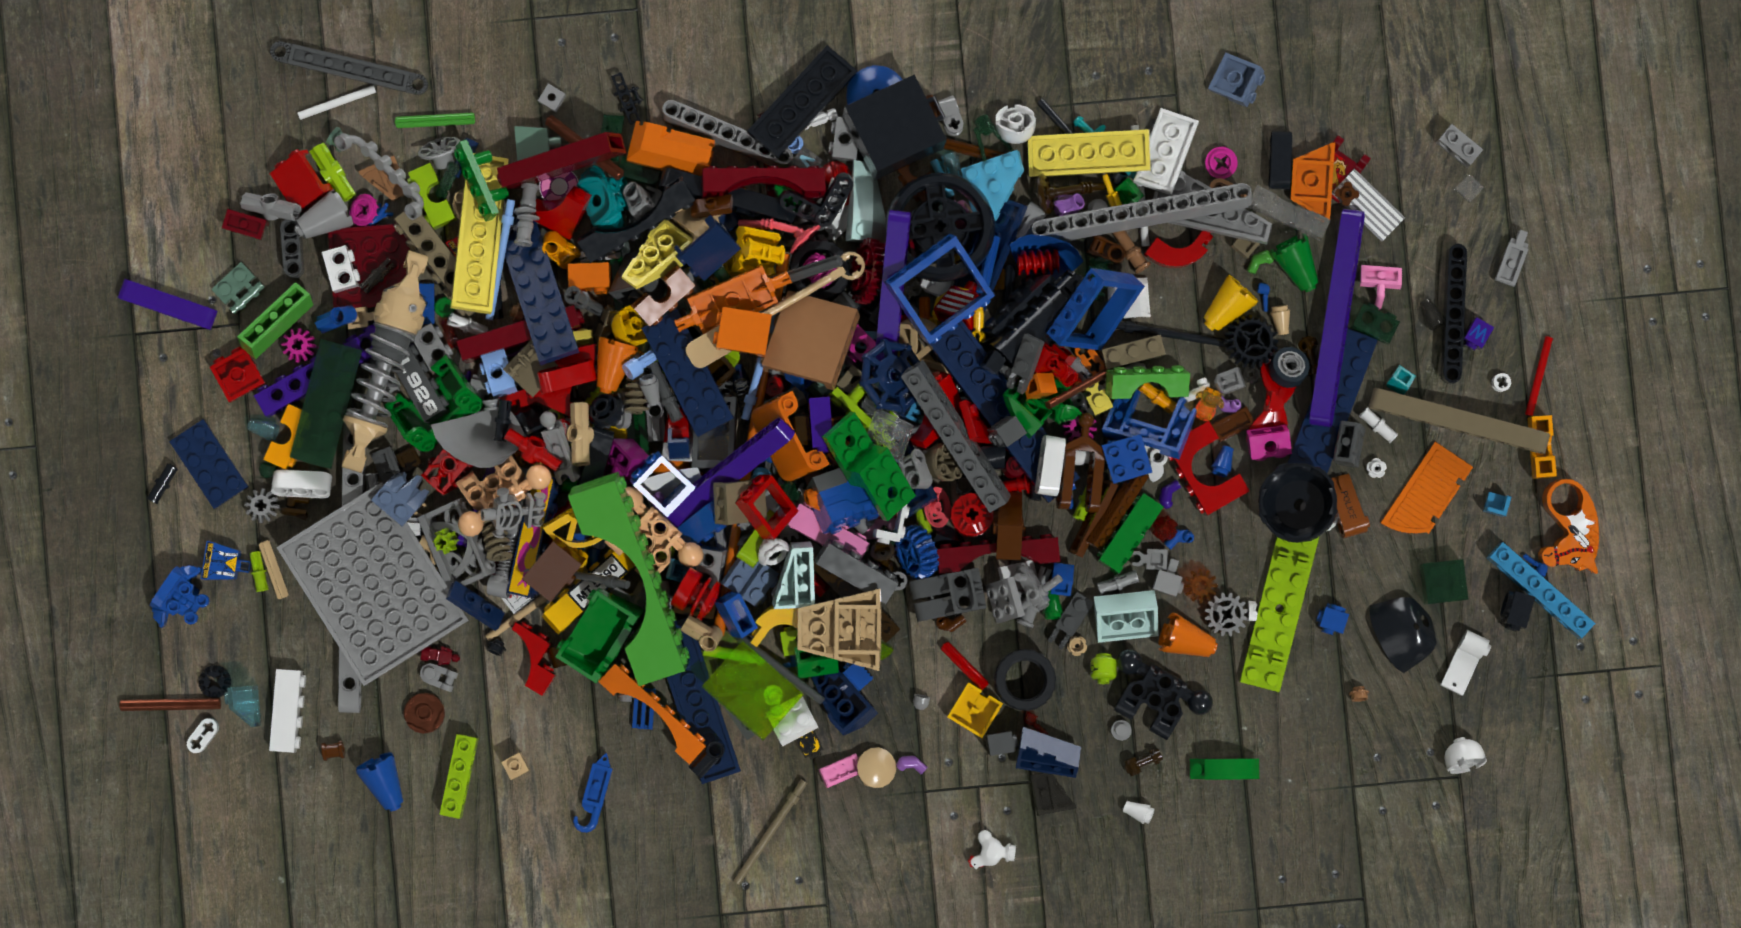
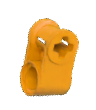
M550 231L544 235L543 253L546 254V251L548 257L554 260L561 268L568 269V264L581 256L579 249L559 233Z

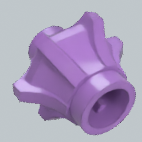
M1078 193L1060 195L1058 200L1054 202V211L1057 216L1078 213L1080 209L1084 208V199Z

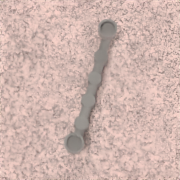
M346 133L335 137L334 143L338 150L345 151L352 146V143L358 145L361 148V153L365 157L369 156L375 162V167L380 171L383 170L389 176L392 184H398L403 189V194L415 201L405 206V214L409 219L415 220L422 215L424 201L419 194V185L415 182L408 184L404 180L406 178L404 170L400 168L394 170L391 167L392 160L388 155L381 157L377 154L378 147L375 142L370 141L366 143L362 138L355 135H347Z

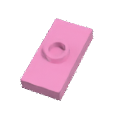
M856 753L818 769L826 788L858 775V756Z

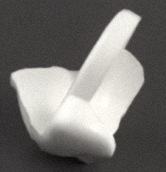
M779 538L764 539L759 547V563L763 566L780 563L786 557L787 551H790V545ZM781 551L778 557L769 559L775 552Z

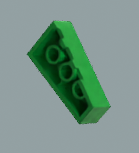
M1145 493L1141 496H1136L1131 504L1133 506L1130 513L1126 512L1120 521L1122 523L1118 530L1115 529L1107 547L1104 546L1102 551L1099 550L1097 556H1099L1097 561L1115 574H1120L1123 565L1130 559L1134 549L1142 541L1146 531L1149 530L1164 507Z

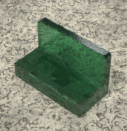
M622 156L619 167L624 170L623 178L656 188L661 170L629 163L626 161L627 158Z

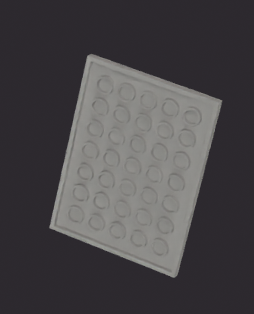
M382 482L276 547L363 686L469 621L462 609L446 599L449 588L408 523L406 522L401 527L371 501L384 486Z

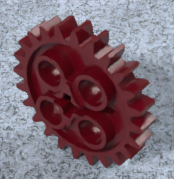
M872 238L863 239V242H860V247H857V254L865 262V270L859 278L851 280L849 288H852L850 294H852L854 302L870 304L871 300L874 301V295L877 296V289H880L884 266V254H882L884 248H881L882 243H879L880 240ZM854 257V260L851 262L853 265L852 269H850L851 273L856 270L860 272L861 265H858L855 261L857 257Z

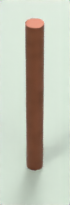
M1104 369L1045 402L1046 408L1051 409L1106 378L1107 370Z

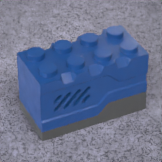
M841 468L812 477L804 490V500L807 506L813 509L823 534L829 532L836 534L845 525L852 528L859 525L862 519L872 521L879 517V513L865 489L850 485ZM892 487L888 489V497L893 493Z

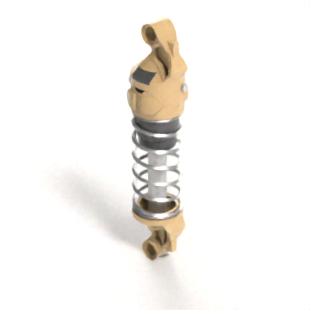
M408 250L403 268H406V276L401 282L385 288L381 301L376 304L373 314L375 317V323L373 324L376 330L375 333L370 334L371 338H373L371 342L372 348L365 349L371 358L376 361V364H361L363 369L373 373L371 380L364 378L356 379L357 383L368 388L366 394H351L354 399L362 402L363 406L362 409L349 408L347 413H345L346 416L344 415L343 421L353 435L354 445L345 452L341 466L343 468L362 473L367 457L365 455L366 446L371 440L387 433L388 425L377 421L376 417L392 416L390 411L380 406L381 401H397L395 396L385 391L386 386H401L398 380L389 376L390 372L406 371L404 366L401 365L403 357L410 356L408 351L409 345L415 341L414 338L418 331L422 329L425 319L423 312L427 302L419 291L418 277L425 271L428 256Z

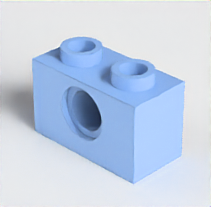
M505 349L482 355V363H479L482 375H487L488 381L485 382L488 394L492 393L494 399L518 392L514 379L503 370L509 363ZM501 371L502 375L499 378H493V373Z

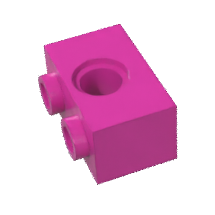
M1286 424L1246 430L1248 452L1252 460L1263 461L1268 457L1283 458L1287 454H1292L1290 432ZM1268 441L1274 442L1272 446L1265 447Z

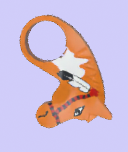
M1571 479L1555 480L1545 488L1542 503L1546 512L1563 530L1564 534L1555 541L1552 547L1545 546L1541 548L1538 552V559L1540 563L1546 566L1554 567L1567 564L1575 568L1576 571L1587 569L1591 573L1598 574L1595 558L1599 546V523L1594 503L1588 492L1578 482ZM1564 483L1571 485L1578 495L1577 510L1575 509L1568 515L1557 513L1551 503L1553 491Z

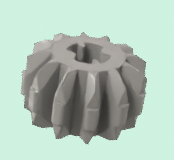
M264 488L261 489L260 494L257 490H253L255 497L248 495L247 498L251 500V503L244 504L246 507H251V509L246 511V514L253 513L251 516L253 521L258 518L259 523H263L265 517L270 522L271 517L269 514L276 517L277 513L273 509L280 508V505L273 504L279 500L278 497L271 498L272 492L269 491L266 494ZM262 500L263 503L267 504L263 511H261V508H258V503L261 504Z

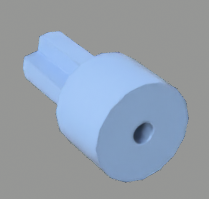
M648 351L639 358H632L624 363L622 369L626 376L633 380L644 373L643 369L655 362L657 358L652 351Z

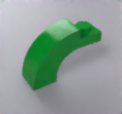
M1259 758L1190 759V779H1260Z

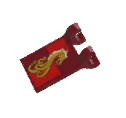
M1339 135L1332 142L1335 143L1332 191L1354 169L1361 173L1371 159L1364 154L1359 162L1356 163L1340 152L1338 148L1344 139ZM1332 194V199L1337 203H1340V201Z

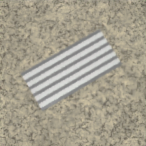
M1354 169L1332 191V194L1335 196L1337 189L1343 187L1345 182H1351L1352 187L1359 191V197L1357 199L1354 198L1350 205L1345 207L1349 210L1364 211V225L1382 242L1405 217Z

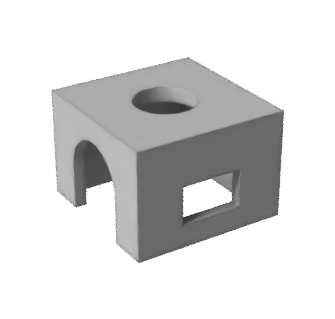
M547 84L538 102L556 113L566 94ZM553 93L556 96L554 101L548 100L549 94Z

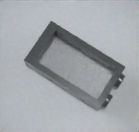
M732 394L722 395L734 419L700 437H697L693 431L692 468H698L700 472H708L735 451L738 401Z

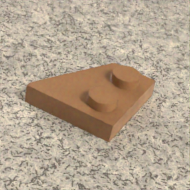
M391 156V167L394 170L399 169L400 167L395 156ZM375 164L358 171L364 179L390 200L395 201L405 196L403 189L398 184H392L389 176L383 170H378Z

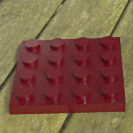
M395 224L344 228L328 233L329 250L345 245L349 250L352 249L355 261L352 264L354 269H358L360 281H357L359 287L337 293L332 291L334 308L349 305L354 308H375L376 304L382 299L383 290L401 282L406 276V268H403L408 250L411 251V249L406 244L407 238L403 234L399 235L393 227ZM336 255L335 263H343L345 259L344 255ZM344 273L340 277L342 284L350 280L348 273Z

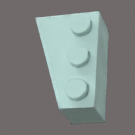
M811 541L790 542V551L787 552L772 601L774 609L801 608L815 604L814 561Z

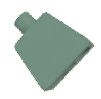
M514 126L517 161L562 147L561 137L549 138L547 128Z

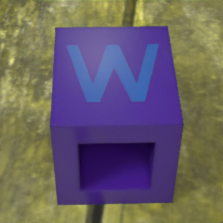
M1477 317L1474 318L1464 335V342H1466L1464 345L1474 351L1482 349L1494 327Z

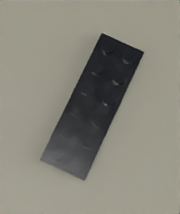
M827 45L747 130V134L778 159L857 74V70Z

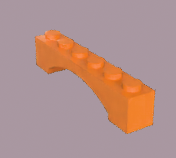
M622 663L619 666L614 664L601 678L599 683L613 696L617 693L629 695L651 707L665 721L673 734L677 746L675 752L690 765L706 747L704 744L706 740L698 732L694 735L689 730L691 726L685 720L681 719L679 721L673 715L676 712L668 705L663 707L658 702L660 698L653 691L648 693L643 689L645 685L638 686L636 678L632 679L628 675L630 671Z

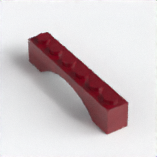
M708 166L702 169L701 174L702 199L727 195L740 187L758 183L779 185L807 198H823L826 192L825 168H819L818 166H809L808 168H799L798 166H789L787 168H779L778 166H769L767 168H759L757 166H749L747 168Z
M1052 534L1040 535V539L1032 540V536L1022 537L1021 556L1030 559L1037 565L1060 562L1058 537L1052 538ZM992 540L980 541V545L972 546V542L960 543V547L952 548V544L939 545L940 549L937 550L939 555L937 559L939 561L937 575L960 572L974 559L985 554L995 553L996 543L992 544Z

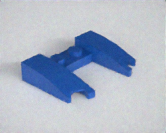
M1138 388L1133 393L1131 399L1114 400L1113 408L1110 409L1102 428L1104 437L1118 441L1141 434L1145 446L1160 450V454L1180 459L1197 412L1196 408L1190 412L1184 406L1186 402L1184 397L1179 398L1167 429L1132 419L1141 394Z

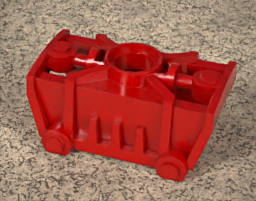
M442 449L436 458L433 457L428 461L429 466L421 476L438 492L446 495L454 489H459L456 482L465 477L474 466L462 462ZM447 458H451L454 461L455 467L453 469L447 468L445 464ZM437 467H440L437 471L439 473L437 476L428 477ZM448 475V483L441 489L439 486L441 477Z

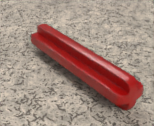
M945 642L941 646V650L980 690H984L988 686V681L949 642Z

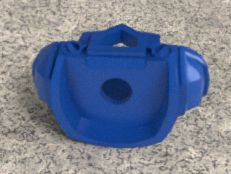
M193 565L176 566L161 585L149 605L152 607L153 618L160 628L166 626L169 614L174 616L177 613L184 616L187 624H195L198 621L196 613L198 609L209 605V597L205 594L199 595L200 590L190 583L194 577L202 572L201 567Z

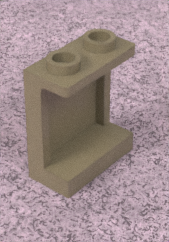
M754 478L729 483H713L715 524L732 525L749 522L735 503L740 498V494L750 487ZM765 489L753 504L764 519L767 520Z

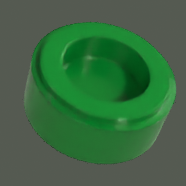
M447 297L438 299L434 307L435 312L442 318H448L451 313L455 312V309L450 308L451 300Z

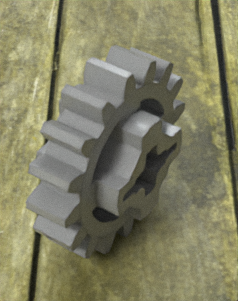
M1221 593L1220 599L1216 595L1213 596L1214 603L1208 601L1207 604L1210 606V609H1204V611L1209 613V616H1206L1204 620H1210L1207 627L1213 626V633L1219 630L1221 636H1224L1225 632L1232 636V631H1235L1237 634L1240 633L1239 626L1245 628V624L1242 622L1249 619L1244 616V613H1247L1249 610L1243 609V606L1246 604L1245 602H1238L1240 596L1232 598V593H1229L1228 597H1225V594ZM1222 601H1230L1225 607L1218 604ZM1236 607L1239 609L1240 618L1235 614ZM1230 609L1229 615L1231 618L1223 620L1224 615L1222 611ZM1213 611L1217 613V622L1214 621ZM1228 622L1235 625L1231 628H1222Z

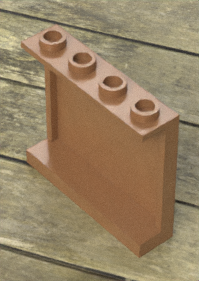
M788 291L786 297L783 296L781 301L785 300L786 298L790 297L796 292ZM806 296L785 308L775 317V328L773 334H769L766 355L761 357L760 362L764 371L768 372L769 369L825 384L827 389L834 390L860 318L858 310L811 296Z

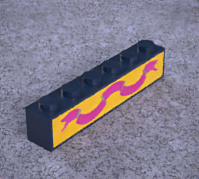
M552 477L550 484L542 490L531 489L528 492L531 493L534 501L536 500L534 498L536 492L546 494V499L544 500L546 504L544 509L545 516L542 518L543 524L553 519L558 510V503L556 502L558 495L561 494L562 484L559 485L555 477ZM524 515L507 593L536 599V595L539 593L523 581L522 578L549 546V535L542 527H535L531 524V528H527L524 523Z

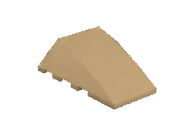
M872 590L798 608L797 650L880 671L881 590Z

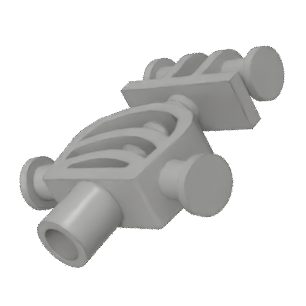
M499 488L497 490L499 497L494 498L493 508L481 509L480 512L482 521L492 520L496 529L493 531V536L504 538V530L515 529L521 522L523 515L527 528H531V524L535 527L543 526L544 521L542 518L545 516L544 509L546 504L544 500L546 499V494L536 492L534 494L536 500L534 501L531 493H526L525 507H521L514 495H508L509 489Z

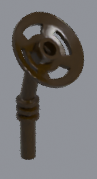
M1040 174L1037 179L1038 197L1045 214L1052 212L1054 198H1057V196L1074 193L1088 194L1097 190H1106L1104 182L1092 183L1088 181L1080 182L1078 185L1056 188L1051 186L1044 174Z

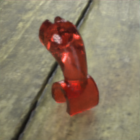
M447 318L441 321V327L448 337L446 338L447 343L452 349L458 347V337L454 334L453 326L447 325Z

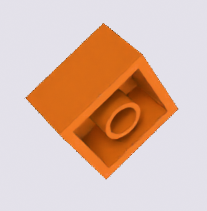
M609 262L568 264V288L576 286L581 291H594L596 295H605L610 290L612 278Z

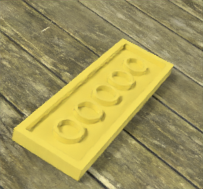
M1149 129L1031 136L1028 140L1029 177H1038L1040 174L1045 176L1151 171Z

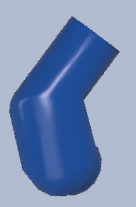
M1175 530L1164 542V545L1172 550L1178 542H1193L1194 535L1190 530Z

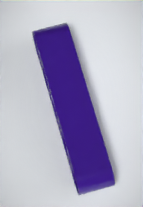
M124 279L117 297L208 330L212 329L218 312L209 307Z

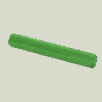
M474 113L401 116L395 118L396 128L475 124Z

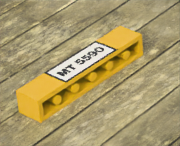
M610 549L604 555L605 560L600 564L597 561L588 570L591 574L612 575L622 579L636 566L624 552L619 556ZM576 579L573 582L575 586L571 590L566 588L558 595L560 599L555 604L551 601L543 609L545 612L542 618L559 635L586 611L590 602L587 598L593 589L601 588L608 591L611 588L606 587L605 584Z

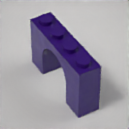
M830 397L809 398L813 450L827 455L830 450L822 436L832 428Z

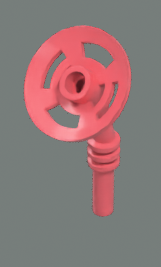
M765 218L761 220L739 219L738 227L746 226L761 228V230L777 229L794 234L796 240L790 250L791 255L799 247L807 243L821 228L820 225H816L804 230L797 226L774 221L773 218H766V220Z
M933 487L935 493H937V499L925 506L924 511L928 522L933 527L940 528L945 526L950 518V500L942 488ZM940 500H942V502H943V509H944L943 512H941V511H942V504L939 502ZM940 519V521L937 523L933 522V520Z

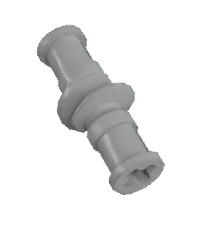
M523 183L521 185L523 192L520 207L514 209V214L519 219L517 239H515L514 243L517 246L531 247L533 243L531 241L534 227L533 221L540 219L539 216L534 215L536 212V193L539 190V186L532 183Z

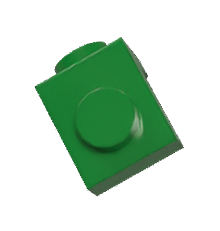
M1127 178L1114 190V192H1118L1123 204L1139 202L1144 197L1143 193L1130 178Z

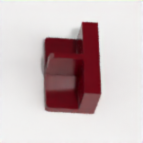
M227 209L222 229L241 234L245 237L248 236L262 240L266 226L269 227V222Z

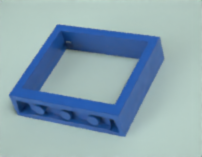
M948 234L884 281L922 340L928 344L938 342L942 338L941 335L957 328L960 321L972 317L975 314V310L988 305L991 302L990 299L995 296L957 237L952 234ZM954 248L983 293L928 332L899 287Z
M1090 268L1047 334L1059 346L1101 350L1145 286L1130 273ZM1104 286L1116 287V291L1086 334L1072 333Z

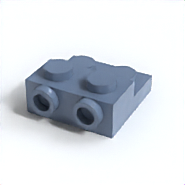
M1225 52L1208 89L1211 92L1228 98L1232 102L1248 107L1249 103L1252 104L1256 99L1257 93L1255 90L1257 86H1261L1264 83L1265 71L1261 66Z
M737 558L721 581V584L733 592L740 593L743 599L757 607L758 604L761 605L765 602L767 598L766 593L769 588H773L777 584L779 573L767 565H761L759 561L752 568Z

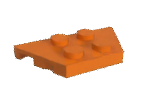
M1330 143L1293 159L1290 200L1326 221H1330L1335 143Z

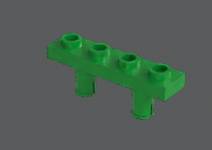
M467 139L460 141L455 146L457 148L454 150L455 159L461 165L463 177L469 183L470 192L476 199L479 213L484 217L485 222L493 220L499 213L495 202L507 199L509 196L508 190L501 187L490 191L479 165L492 161L491 152L486 150L473 154Z

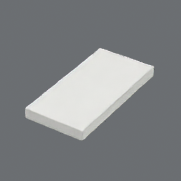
M1160 108L1150 135L1151 171L1136 172L1133 183L1172 196L1199 121Z

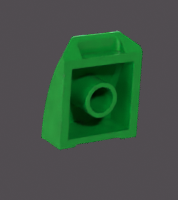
M1016 385L1014 388H1008L1003 394L1004 401L1010 415L1017 417L1027 432L1025 435L1031 438L1053 411L1047 409L1040 399H1027L1025 392L1024 394L1018 393V385Z

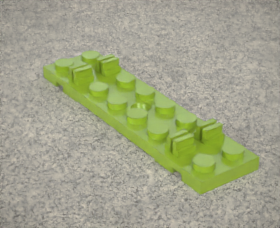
M1276 537L1257 612V620L1254 623L1239 682L1280 692L1319 537L1312 541L1300 543L1288 542ZM1278 604L1283 606L1282 612L1276 611Z

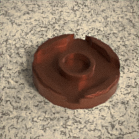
M417 694L410 698L405 705V721L409 728L415 732L422 734L431 733L438 729L444 721V705L433 694Z

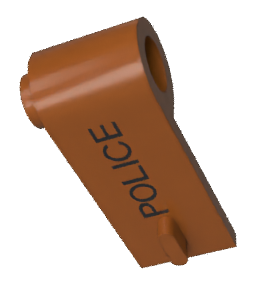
M1349 473L1331 478L1337 494V522L1342 538L1366 533L1370 527L1368 517L1364 516Z

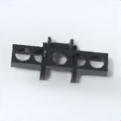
M622 72L612 75L611 77L617 90L613 95L614 97L619 95L623 105L620 112L625 110L630 125H633L636 121L641 122L635 108V104L638 103L640 105L644 101V99H640L637 92L639 87L635 88L633 86L632 89L628 90ZM617 76H620L622 80L619 84L615 80ZM623 85L625 89L619 90L620 86ZM630 93H634L636 101L632 100ZM624 95H628L630 97V100L628 102L622 101V97ZM633 113L637 118L635 121H632L630 115Z

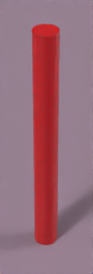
M1545 336L1525 412V415L1533 417L1553 341L1552 337Z

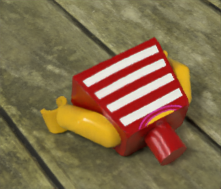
M968 281L964 288L954 285L948 291L938 296L932 312L933 318H930L929 321L938 326L979 295L976 292L977 284ZM979 307L974 311L975 314L972 317L962 321L969 330L975 328L972 334L975 338L979 334V341L984 342L986 335L984 332H981V328L984 325L983 307Z

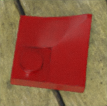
M968 400L959 402L969 439L978 443L992 444L987 437L989 435L987 429L990 426L981 416L976 405Z

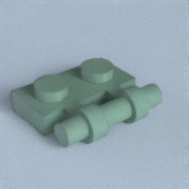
M240 262L211 290L226 305L233 300L235 304L230 310L236 314L240 309L243 310L247 307L246 304L253 297L256 298L260 294L259 292L264 288V285L259 281L253 286L250 282L256 277ZM246 287L248 292L239 298L237 294Z

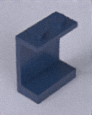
M711 215L705 219L709 229L684 251L678 245L674 247L678 253L676 258L683 265L687 263L690 266L688 268L695 277L699 275L704 281L741 249L735 239Z

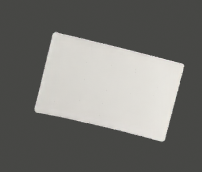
M698 468L679 469L692 484L701 478ZM669 471L646 478L642 482V486L652 495L656 492L663 493L664 499H666L682 481Z

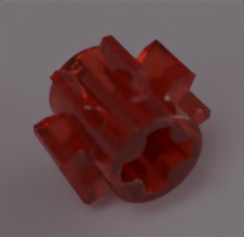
M1168 515L1166 517H1159L1153 523L1155 530L1152 534L1162 542L1164 540H1171L1177 534L1175 527L1178 523Z

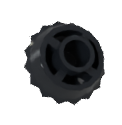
M613 393L602 394L596 397L589 409L591 424H594L595 427H599L601 430L604 428L609 429L611 426L616 425L617 421H620L621 416L624 414L623 409L625 405L623 404V399Z

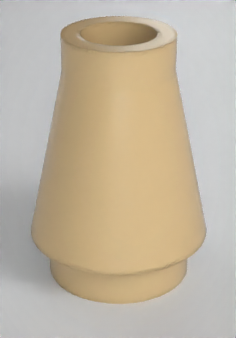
M1288 305L1271 307L1272 312L1270 314L1277 330V335L1289 334L1290 309H1288Z

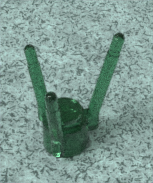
M982 115L974 121L976 128L973 131L977 137L983 161H986V155L980 134L988 136L993 133L1010 152L1014 151L1008 142L1001 139L1000 134L988 115Z

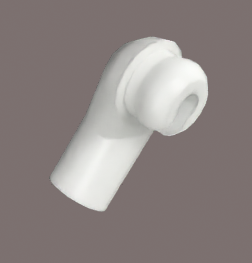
M1204 377L1197 380L1196 383L1199 387L1190 390L1189 397H1184L1187 403L1202 397L1205 389L1210 388L1207 378Z

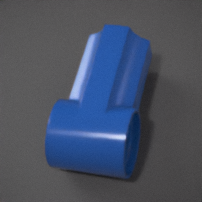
M350 305L335 307L331 311L316 317V328L321 333H327L345 324L353 323L357 319V311Z

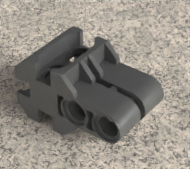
M979 568L909 582L913 600L926 597L931 598L930 601L914 604L917 622L987 608ZM962 576L965 578L966 585L963 588L955 586L954 581L956 577ZM950 594L949 597L934 600L936 595ZM966 596L969 598L970 605L967 608L959 606L958 601L960 597Z

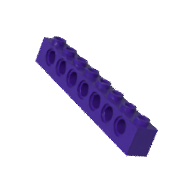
M374 324L366 327L363 330V334L359 336L355 334L345 340L347 343L339 347L337 344L328 349V354L324 356L320 354L310 360L311 363L305 367L302 364L292 370L293 373L289 376L282 375L274 380L275 384L269 387L264 385L257 390L258 393L254 397L264 415L269 418L287 408L288 404L292 405L358 368L362 363L370 361V354L362 349L361 344L366 339L372 342L373 338H371L370 334L375 333L376 327ZM348 349L353 350V358L345 360L344 352ZM334 359L336 367L333 370H328L326 363ZM316 369L318 377L315 380H310L308 377L309 372ZM298 379L301 383L300 388L292 390V381ZM280 389L283 392V396L280 400H275L273 393Z

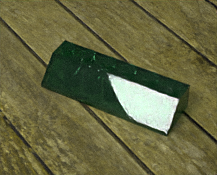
M320 339L290 453L291 458L329 469L332 468L344 422V415L348 407L362 353L361 349Z

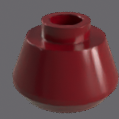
M1011 454L1005 457V468L1002 470L1004 475L1011 480L1016 479V477L1024 478L1025 473L1018 467Z

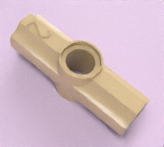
M585 402L570 404L571 425L568 427L566 434L568 441L571 442L573 466L590 465V443L594 438V431L589 426V406Z

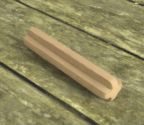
M269 540L263 541L258 546L277 599L286 598L289 594Z

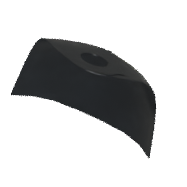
M1401 597L1370 605V618L1373 629L1389 661L1396 669L1405 673L1424 660L1435 649L1436 636L1432 619L1415 599ZM1422 615H1424L1427 618L1429 623L1428 627H1426L1423 624L1421 619ZM1415 623L1418 624L1419 629L1414 628Z

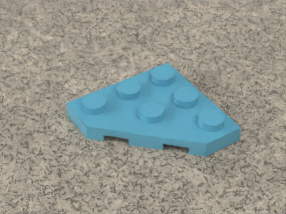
M1015 150L962 168L961 172L963 178L972 182L985 195L992 208L994 219L997 221L1000 210L1004 203L1008 201L1016 181L1024 172L1020 152ZM969 201L972 212H977L974 205Z

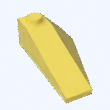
M663 220L655 229L650 231L648 239L639 248V253L628 265L622 275V279L635 289H638L663 277L676 265L681 268L683 264L676 258L678 253L674 247L678 245L684 251L692 244L693 239L668 220Z

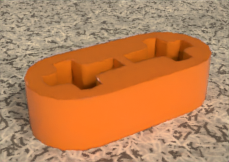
M1080 348L1074 349L1075 356L1082 360L1080 362L1092 376L1097 372L1090 370L1092 365L1089 360L1092 359L1095 364H1100L1099 372L1105 369L1103 361L1095 350L1089 349L1087 351L1089 355L1087 359L1084 354L1080 355L1078 353Z

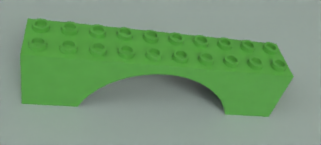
M619 472L572 487L568 498L582 535L598 537L617 546L632 560L642 577L646 592V612L640 626L628 638L625 646V651L638 686H642L684 672L690 654L687 647L682 645L683 635L680 628L675 626V613L673 609L668 607V594L666 590L663 591L661 588V575L659 571L656 572L654 569V556L652 552L648 553L646 547L648 545L645 533L641 534L639 528L641 526L638 514L634 515L632 509L634 507L631 495L627 496L625 490L627 488L624 476L620 477Z

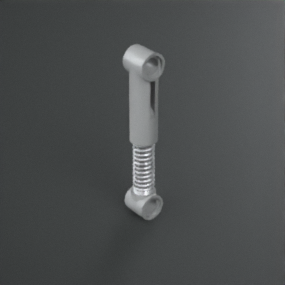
M520 467L523 473L525 474V480L526 473L529 468ZM526 499L519 501L521 507H525ZM522 519L515 529L506 530L508 531L506 537L510 540L506 545L511 546V550L508 552L512 553V558L498 561L499 564L497 565L499 567L496 568V574L491 575L487 583L488 595L508 599L511 595L507 593Z

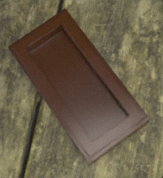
M1247 406L1211 425L1217 433L1220 443L1249 428L1254 419Z

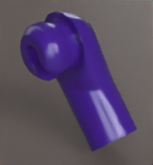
M1176 479L1160 490L1159 503L1165 509L1172 507V493L1181 488Z

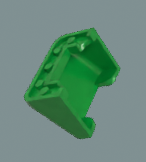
M601 588L591 591L587 598L590 601L589 606L567 640L562 639L556 649L559 652L555 656L596 684L607 673L645 612L640 606Z

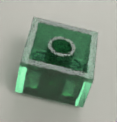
M1464 559L1420 564L1424 605L1469 600Z

